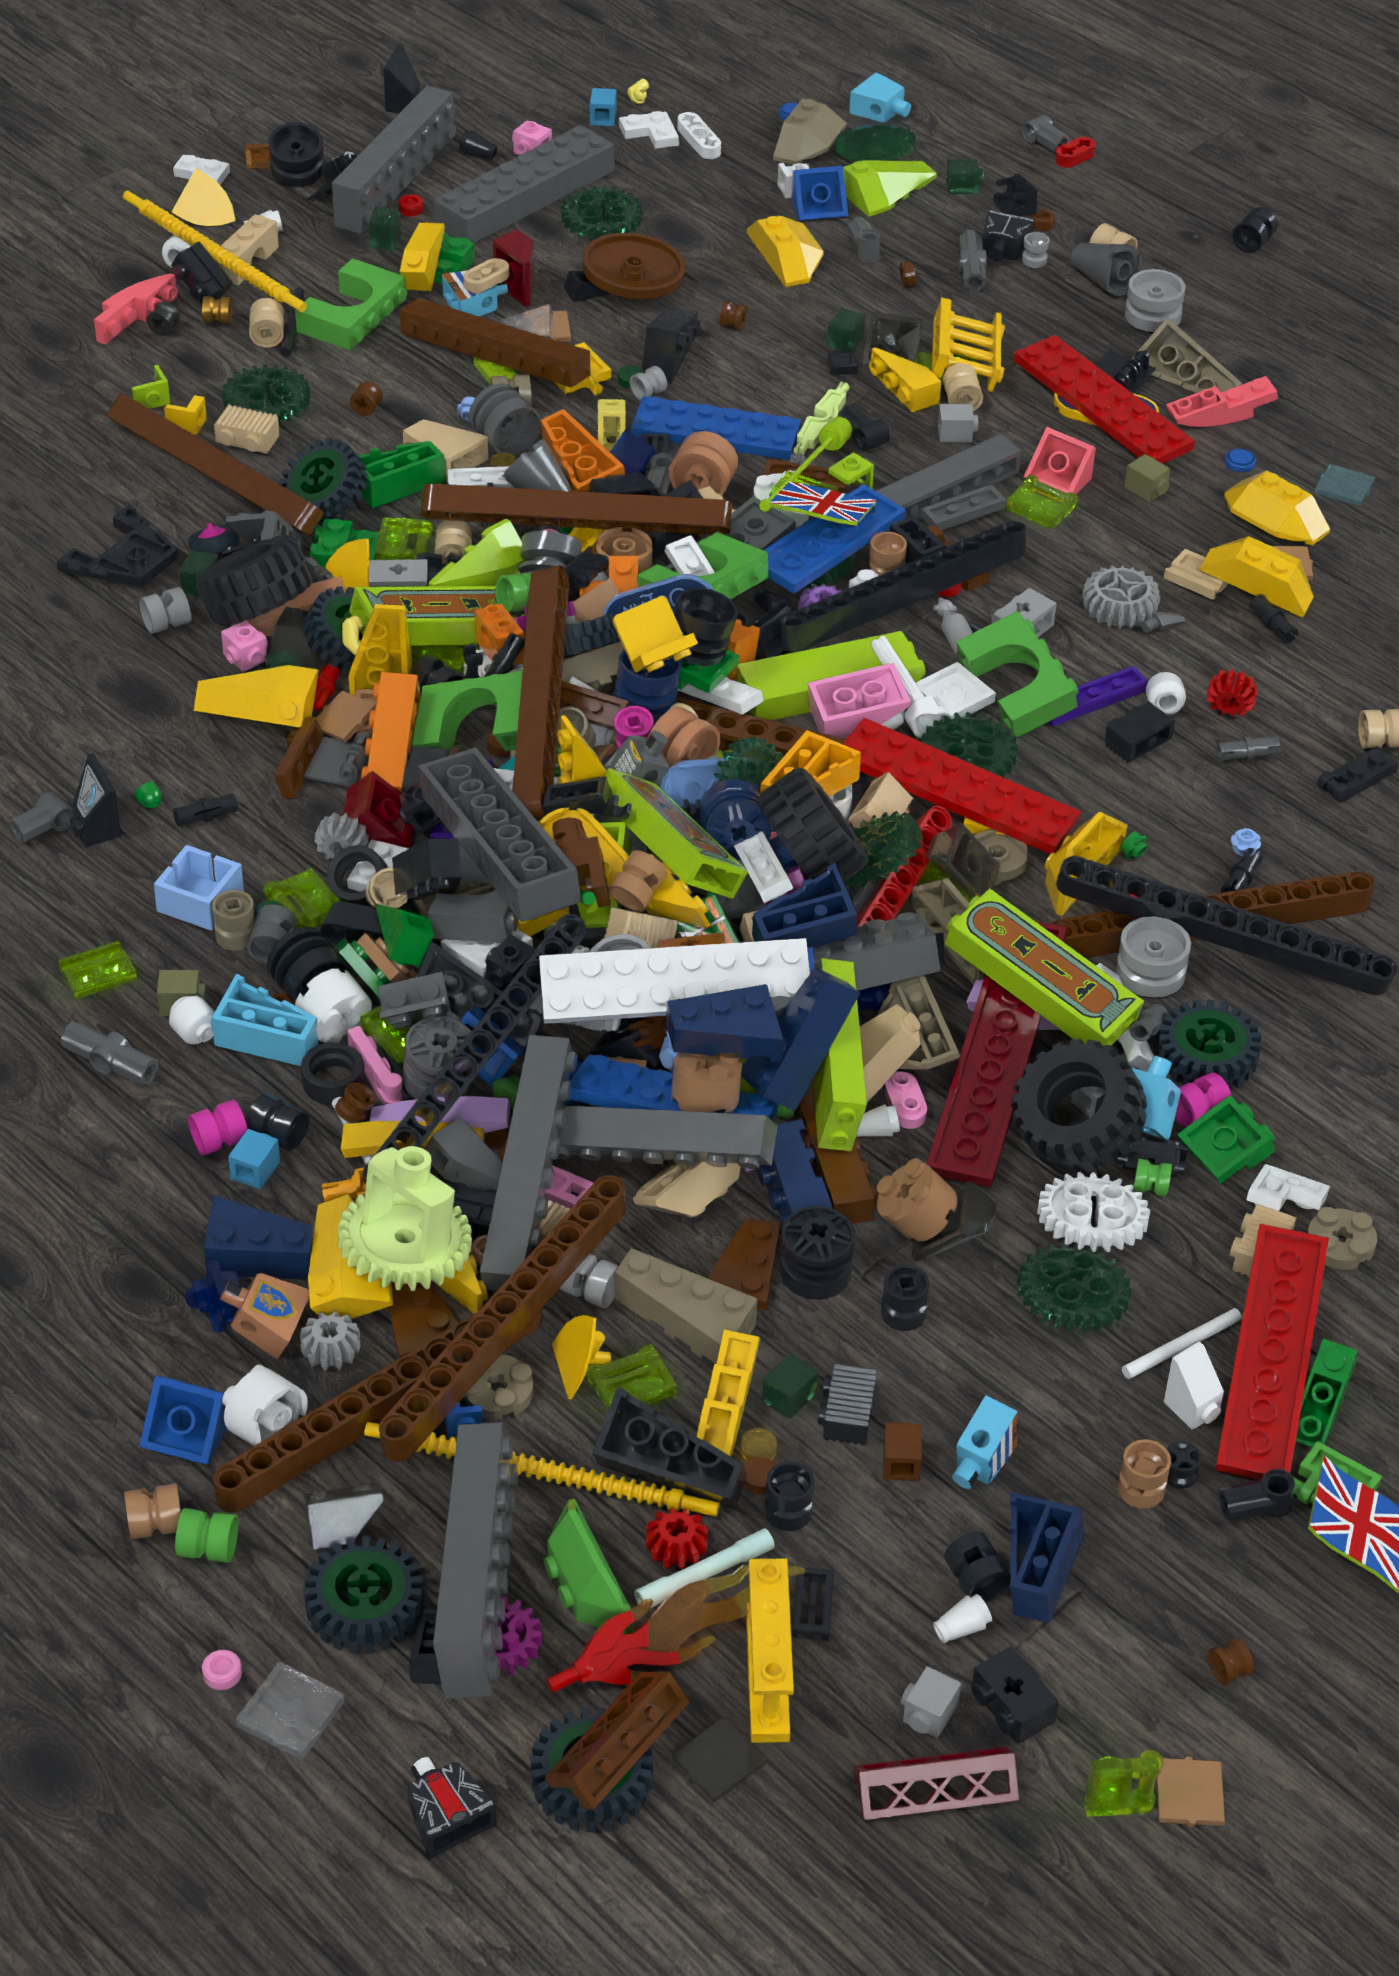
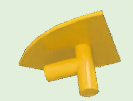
M196 168L171 213L190 223L202 226H221L236 221L232 204L223 188L209 175Z
M369 539L347 542L337 549L325 566L334 578L341 576L346 590L348 587H352L354 590L355 587H369Z
M588 1315L577 1316L567 1322L552 1343L568 1399L571 1400L586 1375L588 1365L609 1366L611 1362L610 1352L598 1351L605 1341V1335L600 1331H595L596 1318Z

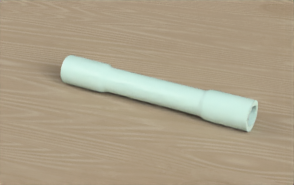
M766 1528L735 1542L731 1547L668 1577H662L635 1590V1599L639 1607L646 1611L673 1598L677 1593L774 1549V1540Z

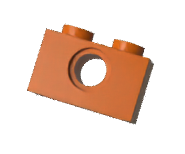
M491 604L485 608L474 610L476 641L492 662L493 655L499 653L510 632L524 639L523 630L502 604ZM524 647L514 661V665L523 663Z

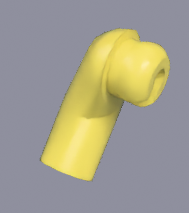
M640 79L628 88L627 93L634 104L644 103L649 84L645 79Z
M358 616L346 618L342 624V642L355 656L361 642L359 640V631L362 630L363 621Z

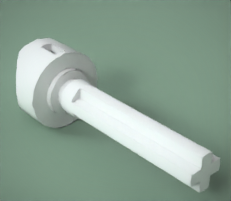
M881 636L878 640L874 639L871 643L872 649L883 665L895 664L910 698L911 706L905 712L904 719L917 738L930 737L939 721L945 715H949L938 696L930 695L924 697L885 636Z

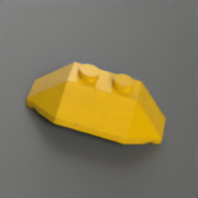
M770 216L766 219L757 220L747 228V234L785 287L810 282L812 274L823 257V250L803 223L783 216Z
M1264 471L1241 480L1224 493V498L1231 513L1275 537L1291 541H1304L1305 544L1314 545L1330 532V528L1312 494L1269 471Z
M1250 536L1211 548L1199 569L1255 596L1264 594L1272 604L1302 618L1314 597L1300 559Z
M1098 812L1081 825L1072 836H1067L1056 853L1049 855L1045 863V870H1047L1045 884L1057 915L1062 917L1077 900L1062 894L1057 889L1056 880L1063 861L1068 857L1078 856L1108 866L1121 851L1119 848L1126 838L1127 824L1102 812Z

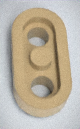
M495 258L467 270L463 274L464 288L471 293L479 294L503 282L509 277V264L503 259Z

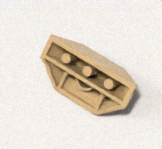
M673 1161L637 1191L633 1200L636 1205L654 1210L695 1217L703 1213L706 1209L705 1206L711 1201L721 1197L728 1191V1187L738 1180L741 1167L735 1163H727L726 1167H713L706 1164V1162L695 1161L693 1166H686Z

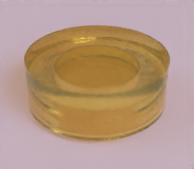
M498 453L491 457L490 467H508L517 459L509 453Z
M753 1428L743 1434L740 1452L746 1461L756 1457L774 1459L777 1451V1440L772 1432L763 1428Z

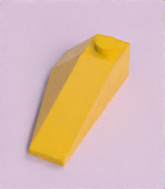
M374 605L349 671V691L354 696L355 690L374 689V683L380 682L381 672L411 674L412 654L405 606Z
M286 665L198 681L194 711L300 727L305 717H312L319 670Z
M349 1194L318 1204L308 1285L310 1308L318 1316L320 1312L330 1316L336 1310L339 1318L349 1314L350 1319L393 1305L391 1282L385 1288L381 1287V1278L370 1283L368 1282L369 1273L358 1276L356 1274L357 1266L349 1268L347 1266L348 1258L341 1257V1248H338V1227L342 1213L347 1210L350 1202H354Z

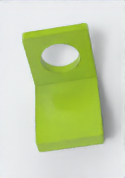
M154 365L155 382L132 387L133 400L149 409L170 404L168 381L158 365Z
M854 452L829 468L828 473L847 485L855 483L861 486L864 484L871 489L873 488L874 464ZM866 475V481L861 480L860 477Z

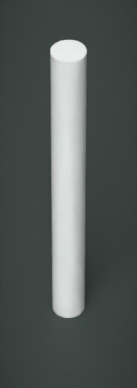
M1233 1308L1122 1367L1124 1376L1127 1379H1131L1184 1351L1198 1341L1201 1342L1242 1320L1241 1313L1238 1309Z

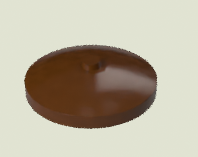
M614 233L601 236L586 246L582 259L583 272L591 283L608 293L632 299H652L674 292L683 283L686 269L682 255L673 246L660 239L637 233Z

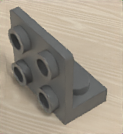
M266 510L260 514L238 513L236 516L226 517L225 523L248 543L261 536L262 541L276 536L290 535L297 540L301 548L302 535L275 511Z
M442 972L377 986L383 1010L379 1012L380 1019L386 1026H393V1030L410 1027L413 1025V1020L432 1016L445 1017L444 1013L451 1012Z

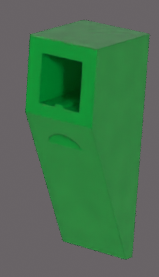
M378 904L376 909L389 959L400 965L410 964L419 967L434 937L430 918Z
M1326 1339L1322 1340L1303 1393L1296 1436L1297 1443L1313 1448L1317 1441L1325 1445L1355 1368L1358 1350Z

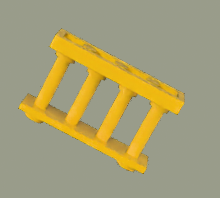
M941 297L933 319L931 372L935 376L942 378L945 368L948 369L957 363H966L971 365L977 374L988 377L987 391L993 392L996 382L1000 383L1004 374V367H1001V339L1005 325L1001 324V313L996 312L992 324L955 315V312L951 311V300ZM954 325L988 334V337L955 329ZM954 339L988 348V351L955 343ZM953 353L988 362V366L954 357Z
M749 1559L750 1603H746L751 1743L790 1742L789 1695H793L794 1687L787 1559Z

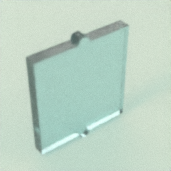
M1329 464L1325 473L1320 475L1315 493L1361 506L1365 497L1371 493L1375 477Z

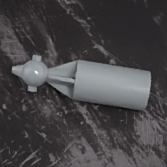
M939 598L938 604L934 605L933 608L939 615L943 616L941 629L956 658L960 661L956 641L973 632L965 617L954 612L957 610V607L953 606L951 601Z

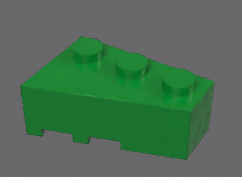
M431 441L396 445V450L379 452V448L370 449V454L358 455L366 465L367 470L365 472L368 474V480H364L367 484L366 490L358 491L372 508L383 506L386 503L422 491V487L426 484H441L445 482L444 454Z

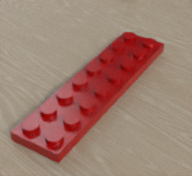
M1053 335L1014 352V362L1140 458L1146 454L1163 464L1194 450V439L1058 336Z
M867 718L862 719L842 744L861 752V772L875 778L889 772L907 792L1049 854L1057 852L1064 839L1070 834L1080 819V810Z
M1265 1224L1259 1225L1217 1455L1216 1471L1261 1480L1263 1475L1272 1469H1282L1288 1473L1291 1472L1329 1242L1327 1237Z

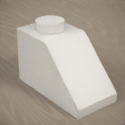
M1198 1341L1172 1357L1164 1403L1192 1430L1203 1423L1209 1424L1213 1422L1221 1412L1220 1407L1224 1391L1204 1345Z

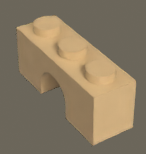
M255 214L221 246L246 263H249L250 266L253 256L266 260L279 248L277 221ZM216 261L233 282L232 284L238 286L244 281L243 278Z

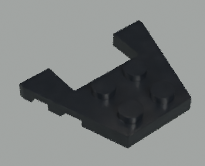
M128 505L113 517L114 527L128 533L125 537L98 558L73 548L57 560L58 570L62 572L143 587L179 558L178 548L159 530L154 531L149 526V521L144 516L139 517L136 514V509Z

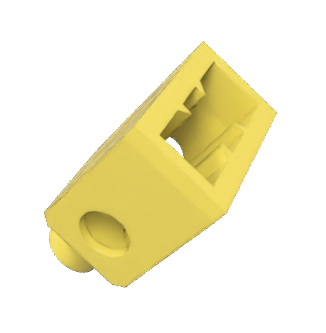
M600 399L598 400V442L618 460H625V400ZM614 437L616 442L608 443L607 438Z

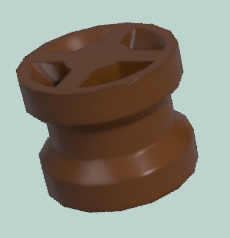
M725 301L720 313V326L725 328L733 326L736 330H743L747 319V305L740 304L737 306L733 305L731 301Z
M364 381L352 394L350 405L360 415H371L382 401L383 393L375 383Z
M351 1082L344 1089V1097L338 1100L335 1110L345 1121L361 1123L368 1117L367 1110L372 1109L377 1101V1097L367 1086Z
M1239 1638L1228 1641L1224 1648L1216 1646L1208 1650L1207 1660L1216 1680L1222 1685L1232 1683L1238 1675L1245 1677L1254 1671L1252 1655L1245 1643Z

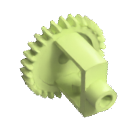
M409 1146L398 1151L391 1147L376 1154L368 1163L365 1197L359 1195L356 1203L350 1202L347 1210L341 1216L338 1227V1248H341V1257L348 1258L347 1266L349 1268L357 1266L356 1274L358 1276L369 1273L368 1282L372 1283L381 1278V1287L384 1288L390 1282L395 1283L396 1290H400L403 1284L407 1283L411 1291H415L416 1283L419 1282L425 1289L430 1288L431 1280L442 1285L444 1276L453 1279L455 1270L462 1271L463 1263L468 1262L472 1229L468 1224V1218L466 1215H461L462 1210L460 1206L453 1208L455 1190L430 1173L431 1156L425 1149Z

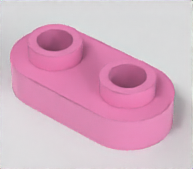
M895 1072L885 1083L884 1094L888 1105H895L899 1126L908 1129L918 1128L925 1123L927 1115V1105L918 1081L910 1073Z

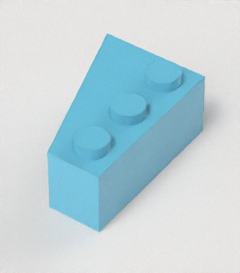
M237 973L212 1016L215 1046L301 1066L302 1058L307 1052L319 1045L316 1031L317 1017L286 1000L280 1002L269 996L268 990L262 987L258 989L245 983L244 977Z

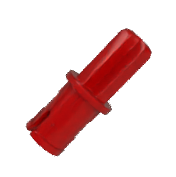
M327 664V667L324 666L317 679L313 705L316 711L322 710L327 699L333 696L335 683L341 675L338 667L335 668Z

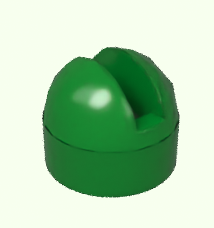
M152 781L142 784L135 792L136 800L145 808H156L161 803L162 793Z

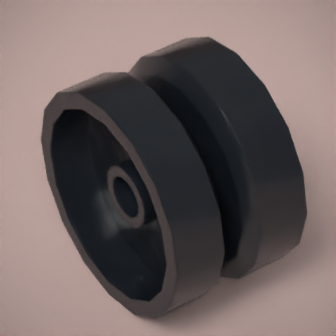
M289 122L280 125L272 131L268 138L270 170L277 181L290 187H305L321 178L320 169L321 165L324 164L323 137L316 128L302 122Z

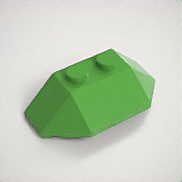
M576 1499L568 1500L548 1539V1557L544 1558V1566L549 1578H556L559 1584L558 1593L562 1605L565 1609L571 1608L576 1621L597 1628L610 1617L627 1610H631L634 1616ZM633 1623L623 1631L624 1635L633 1632Z

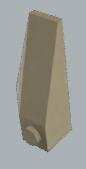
M1168 317L1138 350H1145L1149 353V366L1156 368L1152 376L1194 393L1214 386L1220 392H1224L1243 384Z

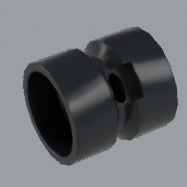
M1264 207L1252 209L1234 228L1232 235L1234 243L1244 252L1254 253L1258 251L1276 232L1278 226L1277 218L1269 209Z
M433 654L421 657L411 671V674L418 676L421 692L422 687L426 685L465 679V675L453 667L447 666L445 662Z
M265 1092L259 1095L251 1105L246 1125L247 1129L265 1133L278 1139L280 1147L291 1151L305 1137L310 1122V1115L308 1111L290 1103L284 1104L281 1099Z
M899 1265L890 1269L885 1275L881 1317L890 1328L898 1331H911L921 1326L926 1319L929 1279L920 1268L912 1265Z
M791 1461L782 1462L772 1467L767 1474L765 1515L773 1527L784 1531H794L801 1529L810 1521L812 1517L815 1479L812 1472L805 1465Z
M979 1531L970 1532L956 1539L944 1553V1559L954 1576L959 1579V1585L965 1595L973 1597L978 1594L986 1603L1001 1595L1010 1585V1573L1002 1560L996 1556L997 1552L985 1533Z

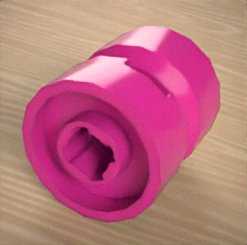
M628 706L616 714L614 719L616 751L631 735L648 738L654 726L653 716L650 711L639 706Z
M1208 1073L1195 1079L1192 1083L1180 1086L1181 1094L1175 1119L1182 1127L1186 1128L1231 1095L1224 1079L1216 1073Z
M234 1099L218 1104L213 1113L208 1109H204L188 1115V1124L192 1138L202 1156L221 1150L223 1142L228 1146L236 1145L247 1131L243 1113Z

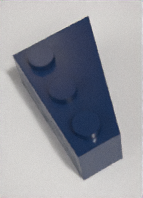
M834 863L827 867L826 872L814 880L810 878L803 882L802 887L790 895L784 894L753 914L752 927L754 941L806 938L807 948L855 936L857 913L836 864Z
M767 984L667 1001L666 1026L673 1052L717 1056L718 1052L738 1054V1058L749 1059V1056L770 1057L772 1062H781L783 1037Z
M802 1119L777 1124L772 1165H759L757 1169L760 1183L767 1185L769 1190L768 1196L772 1209L778 1210L780 1214L781 1229L788 1216L801 1208L810 1206L832 1208L822 1177H816L809 1160H814L815 1155L812 1148L805 1149L803 1143L805 1126Z
M214 1195L204 1245L207 1275L255 1277L257 1274L262 1273L278 1279L308 1280L314 1228L305 1223Z
M1010 1492V1587L1014 1615L1050 1623L1084 1538L1082 1508Z

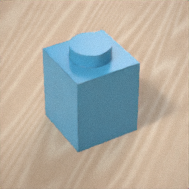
M592 88L590 125L614 126L617 89Z
M247 1129L228 1156L231 1179L261 1190L280 1163L278 1139L265 1133Z

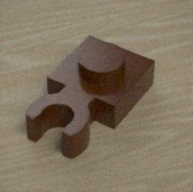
M666 1016L644 1017V1020L629 1025V1030L637 1029L641 1034V1040L634 1042V1047L640 1048L651 1044L652 1049L661 1048L664 1038L667 1037Z

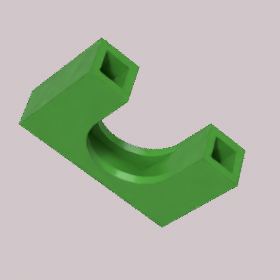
M353 258L338 271L339 291L341 294L364 302L355 306L343 307L309 297L304 301L307 304L304 312L301 313L295 310L297 332L351 350L369 332L375 329L383 319L389 316L398 305L405 301L407 297L405 276Z
M719 532L698 542V547L715 573L697 577L706 580L715 591L724 594L729 599L769 578L768 552ZM657 564L638 574L637 584L638 587L681 574Z
M1018 611L956 641L959 660L976 677L1000 665L1013 662L1027 664L1038 672L1034 681L1028 686L998 700L1001 719L1014 738L1077 708L1076 695L1079 691L1076 683L1072 678L1067 679L1060 661L1057 658L1053 659L1051 657L1048 645L1044 639L1039 640L1037 638L1031 621L1029 619L1024 620Z
M523 670L423 686L411 746L448 749L450 755L461 721L478 707L497 705L493 736L505 751L516 750Z

